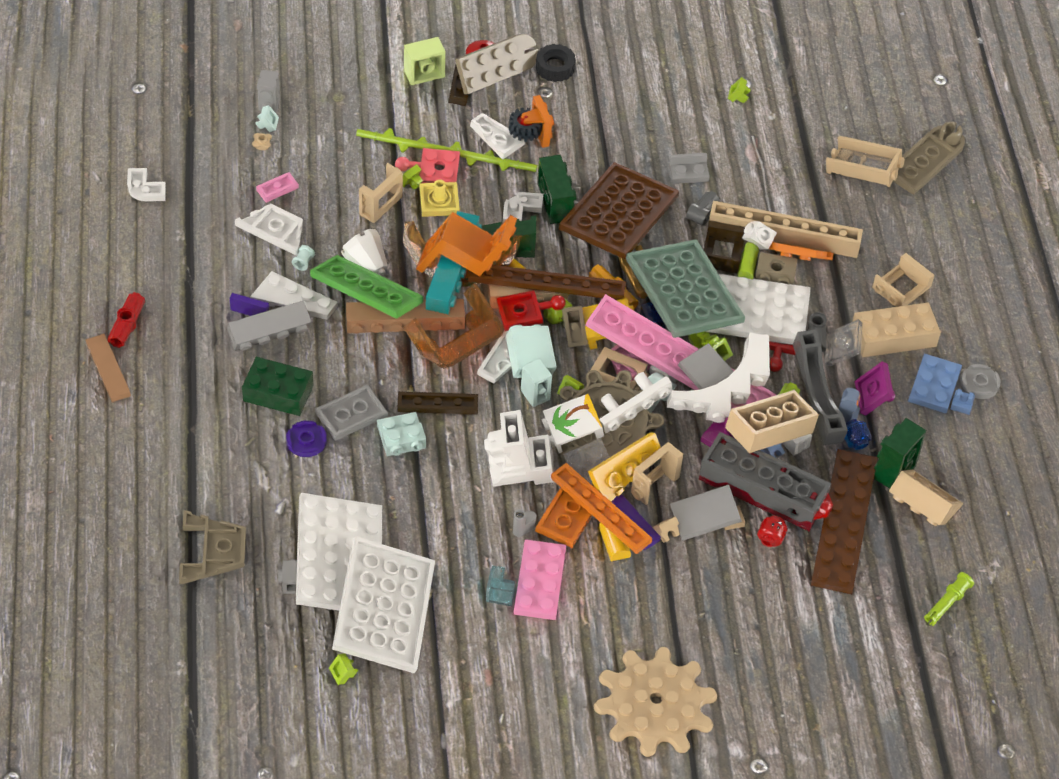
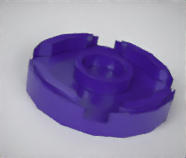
M314 421L297 422L292 425V428L288 430L286 435L288 449L300 457L318 455L324 450L327 443L325 429Z

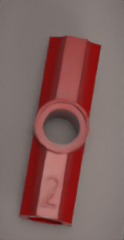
M133 292L129 294L123 307L117 311V320L108 336V342L113 347L120 348L125 346L130 333L136 329V320L145 304V298L140 293Z

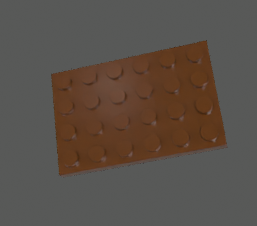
M613 162L559 223V230L626 259L627 253H631L678 198L679 190Z

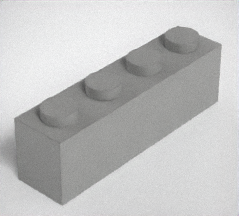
M303 300L229 322L227 330L234 350L240 349L244 351L257 343L264 345L277 337L278 339H284L294 332H297V334L306 332L310 328L311 319Z

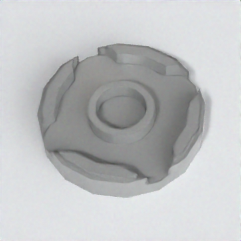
M974 364L963 371L960 383L966 393L972 392L975 398L988 399L995 396L999 391L1001 379L996 371L991 370V367L983 364Z

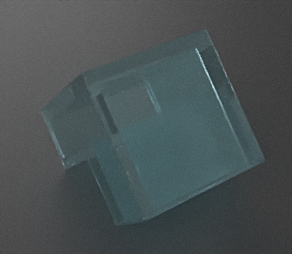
M492 565L486 588V602L512 607L515 595V581L504 579L505 568Z

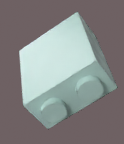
M539 324L510 327L506 334V341L513 378H522V366L538 359L542 361L551 375H553L557 366L549 327Z

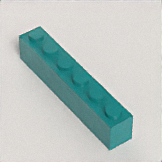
M457 211V215L482 229V224H479L480 216ZM441 255L426 295V310L449 314L451 307H455L457 298L455 295L456 292L459 293L461 290V278H465L466 268Z

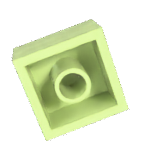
M439 37L404 45V72L410 85L445 77L446 51Z

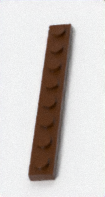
M492 265L488 272L484 271L481 276L471 271L469 272V282L603 298L606 294L615 300L624 299L626 281Z

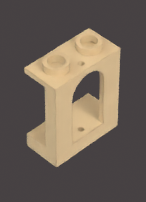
M387 163L386 180L374 191L365 185L359 189V215L375 223L403 197V172L399 168ZM388 191L394 194V196L391 199H389L379 209V199L382 198Z
M905 253L901 256L899 265L883 277H880L878 274L875 275L872 288L896 307L906 306L931 288L934 274ZM903 275L908 276L918 284L905 295L891 286Z
M606 347L603 348L591 370L598 371L605 382H612L616 378L604 373L610 360L632 368L636 371L637 375L644 372L647 377L649 376V373H647L648 364ZM635 380L630 382V387L633 390H641Z
M667 442L634 469L631 489L634 498L647 505L650 485L664 474L673 482L679 479L683 453ZM661 458L660 465L647 475L643 473Z

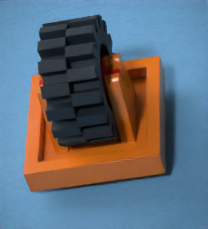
M540 95L533 96L532 110L530 108H527V110L521 108L520 111L516 109L515 112L511 113L509 133L510 135L513 134V138L518 137L519 141L524 139V142H527L528 139L533 141L534 138H538L542 148L549 147L554 119L552 115H549L547 104L543 102Z

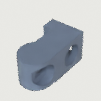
M846 388L843 391L839 406L845 423L855 426L860 410L858 404L861 396L860 392L854 388Z

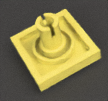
M436 180L434 183H419L422 217L449 216L452 212L457 213V211H460L457 182Z

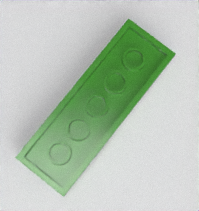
M339 255L310 270L312 278L396 319L423 303L422 295Z

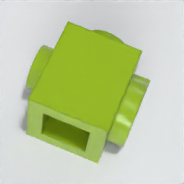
M717 335L703 339L702 345L698 347L700 349L709 343L724 361L733 356L726 338H718Z

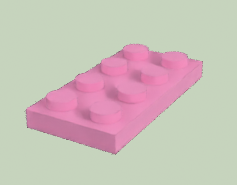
M525 540L514 615L556 620L566 545Z

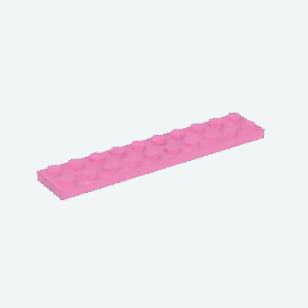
M605 294L585 326L690 388L699 390L678 366L680 361L699 349L679 337L673 338L671 332ZM750 384V396L746 403L734 404L731 402V409L773 397L776 394L763 386H753Z

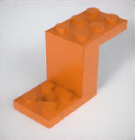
M452 212L426 242L416 270L423 273L427 267H432L436 257L440 258L441 255H444L476 275L481 276L484 271L488 272L493 261L497 262L502 251L506 252L510 247V238L517 229L515 227L517 218L510 215L497 231L491 235Z

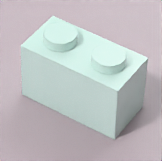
M538 359L522 366L521 392L532 407L550 400L552 375L542 361Z

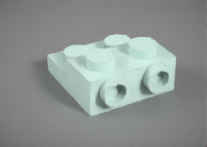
M416 412L377 420V427L386 456H397L402 453L420 451L426 448V436Z

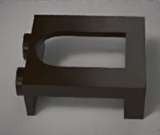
M709 221L703 251L715 270L738 274L744 244L742 237L745 234V227ZM715 240L734 244L731 257L712 254Z

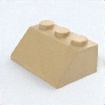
M914 470L901 471L889 492L894 494L893 498L900 503H907L910 505V510L919 515L922 513L928 517L926 520L934 526L945 525L963 505L961 501Z

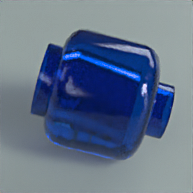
M857 419L848 421L846 423L848 431L844 438L847 446L854 448V450L866 448L872 438L867 424L864 421H857Z

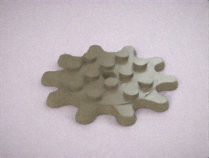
M591 370L586 374L587 385L584 389L575 390L570 386H565L560 390V396L567 402L589 394L597 416L600 419L609 413L601 402L603 396L610 393L620 406L643 390L635 391L630 387L632 376L627 370L620 371L612 382H605L598 371ZM643 409L632 420H626L620 424L616 430L609 431L606 434L604 432V437L597 439L595 433L561 445L563 452L560 454H567L571 451L581 452L580 466L582 470L588 472L595 467L598 461L607 460L644 437L648 430L660 428L664 424V417L661 414H653L647 409Z

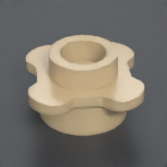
M255 133L254 142H252L253 147L262 151L268 149L271 146L270 140L272 136L270 134Z

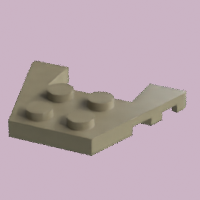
M184 511L183 531H205L203 563H180L179 584L189 583L245 567L246 527L223 520L220 522L209 519L208 516H196L190 511Z

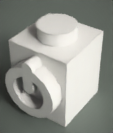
M753 221L745 227V234L742 238L747 242L755 244L760 250L769 249L777 232L759 221Z

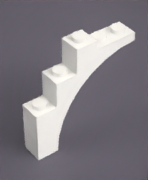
M749 333L744 343L742 361L728 378L716 385L700 390H672L667 399V408L689 410L696 413L704 412L706 413V420H712L717 423L724 422L729 417L731 402L734 404L746 403L750 396V384L753 386H765L770 376L769 335Z

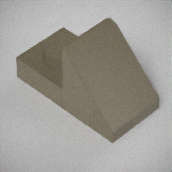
M582 306L563 308V328H565L568 348L587 345Z

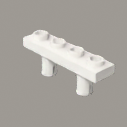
M641 372L634 379L643 391L619 406L610 393L603 396L601 402L609 413L599 420L605 434L616 430L626 420H632L643 409H649L659 399L669 396L673 390L670 379L666 376L652 384L645 373Z

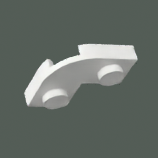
M128 168L127 186L128 192L133 198L140 201L166 200L165 182H147V168Z
M518 192L517 196L509 200L506 199L503 223L510 215L522 221L523 211L542 213L543 194Z

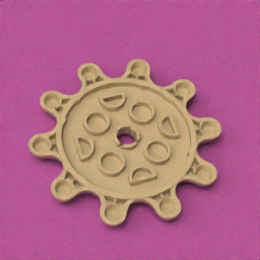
M666 647L659 648L655 653L654 659L649 661L642 660L635 651L629 650L624 653L622 658L626 667L625 671L616 673L604 670L599 675L600 683L607 686L611 694L609 697L595 702V712L600 715H612L616 719V725L609 733L613 741L621 742L629 736H634L639 739L641 744L640 752L646 757L653 756L656 753L658 744L662 742L670 743L679 753H686L690 748V743L686 736L688 731L695 729L708 733L713 728L712 720L701 712V707L716 701V691L710 687H700L695 683V678L701 673V666L698 662L691 661L687 665L676 666L671 662V653ZM661 697L662 702L655 704L650 698Z

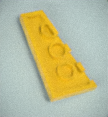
M653 432L648 433L588 471L594 487L608 500L612 501L616 496H620L624 488L633 481L634 469L661 448L656 434Z

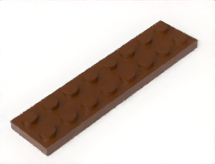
M837 449L829 491L833 508L829 516L823 519L811 586L852 595L877 457Z

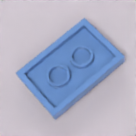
M924 353L908 402L947 413L962 365Z

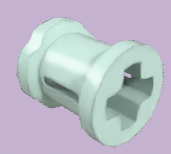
M302 245L298 249V255L293 258L292 265L298 270L305 271L309 266L310 259L315 256V252L309 246Z

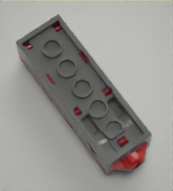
M720 432L702 459L699 480L715 488L729 485L733 496L807 531L811 530L817 519L827 518L833 508V503L829 496L831 483L760 450L749 453L736 439Z

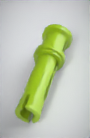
M960 572L957 575L956 581L947 586L943 597L924 616L927 623L932 619L930 625L934 626L955 601L961 600L964 597L965 591L974 586L971 576L964 572Z

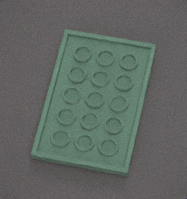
M696 239L627 253L626 260L673 338L744 323L745 315Z

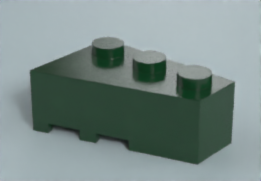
M531 216L530 220L524 221L517 219L515 223L517 229L510 238L511 245L506 252L502 251L500 257L535 258L536 216ZM502 222L482 225V229L493 235L502 225Z

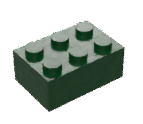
M561 154L539 157L537 184L540 194H543L544 207L550 224L560 223L575 207L576 191L571 187L572 179L570 175H567V164L563 162Z
M256 356L242 385L243 401L300 416L314 386L313 371Z
M905 418L901 424L898 422L894 426L892 434L890 436L886 435L880 444L882 449L877 455L879 460L874 466L876 470L874 479L890 489L901 471L913 470L917 465L927 430L908 418Z

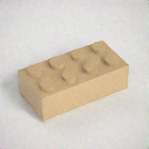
M929 302L854 313L851 325L862 358L937 347L941 333Z
M793 390L731 409L725 428L751 453L812 434L819 414Z

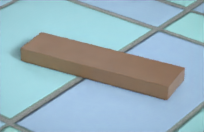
M105 334L86 339L87 348L111 402L130 397V390Z

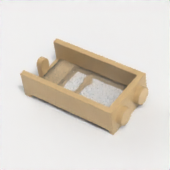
M839 136L838 150L833 148L831 152L832 158H826V173L831 174L833 172L890 187L893 180L897 179L899 168H902L904 165L902 149Z

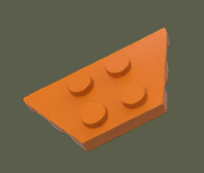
M773 241L769 247L771 250L780 251L781 256L792 257V254L800 255L799 259L811 261V257L832 260L834 254L832 252Z

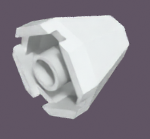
M367 229L363 231L365 235L360 236V234H357L343 245L344 250L341 253L345 259L381 276L386 273L385 270L388 265L381 238L376 229Z

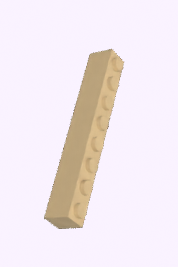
M713 201L709 221L746 227L750 222L759 221L777 232L773 242L827 251L853 258L858 257L863 229L717 201Z

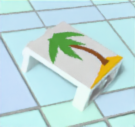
M589 394L543 411L545 418L541 419L546 431L550 430L551 436H549L551 446L552 448L556 447L558 453L563 452L561 445L586 435L595 433L597 439L604 437L602 425Z

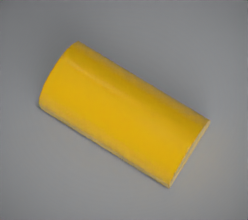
M600 523L599 529L610 561L630 558L631 552L629 547Z

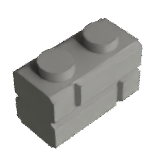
M261 70L257 83L259 110L262 111L264 106L269 105L276 113L280 102L279 73Z

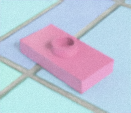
M290 172L256 186L257 192L266 203L299 188L298 182Z

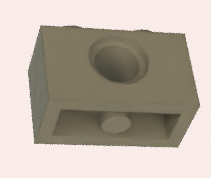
M760 252L755 279L793 285L798 259Z

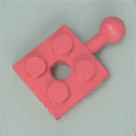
M423 148L421 162L409 161L406 157H399L395 161V167L401 171H406L417 164L422 169L419 175L423 180L422 183H434L436 180L457 182L460 151ZM436 165H443L445 168L437 170L434 167Z

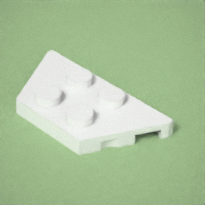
M269 204L260 210L251 212L247 218L241 220L239 217L235 220V226L296 256L298 255L303 227L302 218L273 204Z

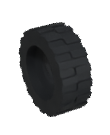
M551 44L542 47L536 55L538 75L547 81L562 82L569 79L575 71V54L571 49L562 44ZM559 59L564 62V65L553 67L548 65L547 61Z

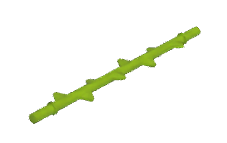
M389 128L383 134L377 131L371 132L357 129L356 136L398 144L402 153L409 147L460 151V157L466 158L468 166H472L478 160L498 164L501 171H505L509 167L516 168V170L537 171L538 165L520 162V160H502L500 157H495L492 150L485 154L462 150L459 142H455L451 147L427 143L425 137H421L417 141L396 137L392 128Z

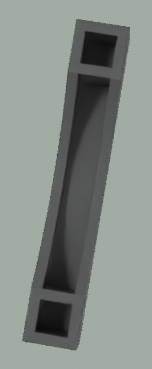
M817 330L797 332L793 348L811 407L819 414L816 423L823 445L843 443L848 430L843 414L835 405L827 385L823 367L822 348Z

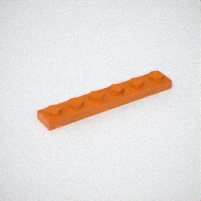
M565 463L551 474V479L634 553L638 554L652 543L651 536L570 465Z

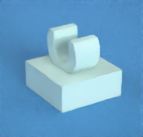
M269 105L264 106L261 114L257 116L260 121L256 122V125L259 129L266 127L269 132L275 131L279 117Z

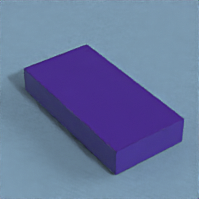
M232 293L230 296V309L232 311L249 316L269 311V303L235 293Z

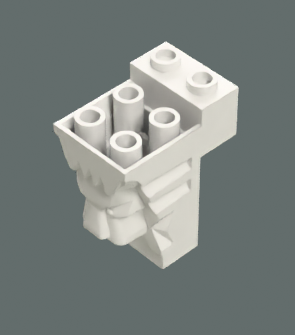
M521 410L500 413L501 430L489 432L488 438L484 440L485 451L489 456L493 487L534 481L535 485L554 482L551 479V474L554 472V464L549 435L528 438Z

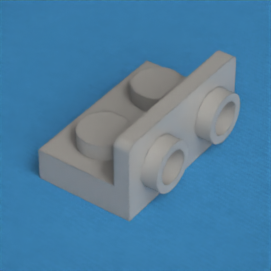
M707 153L670 156L669 170L672 184L709 182Z

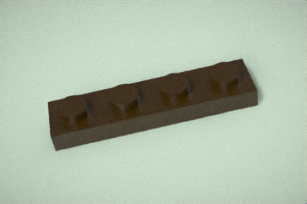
M398 391L397 412L478 415V394Z

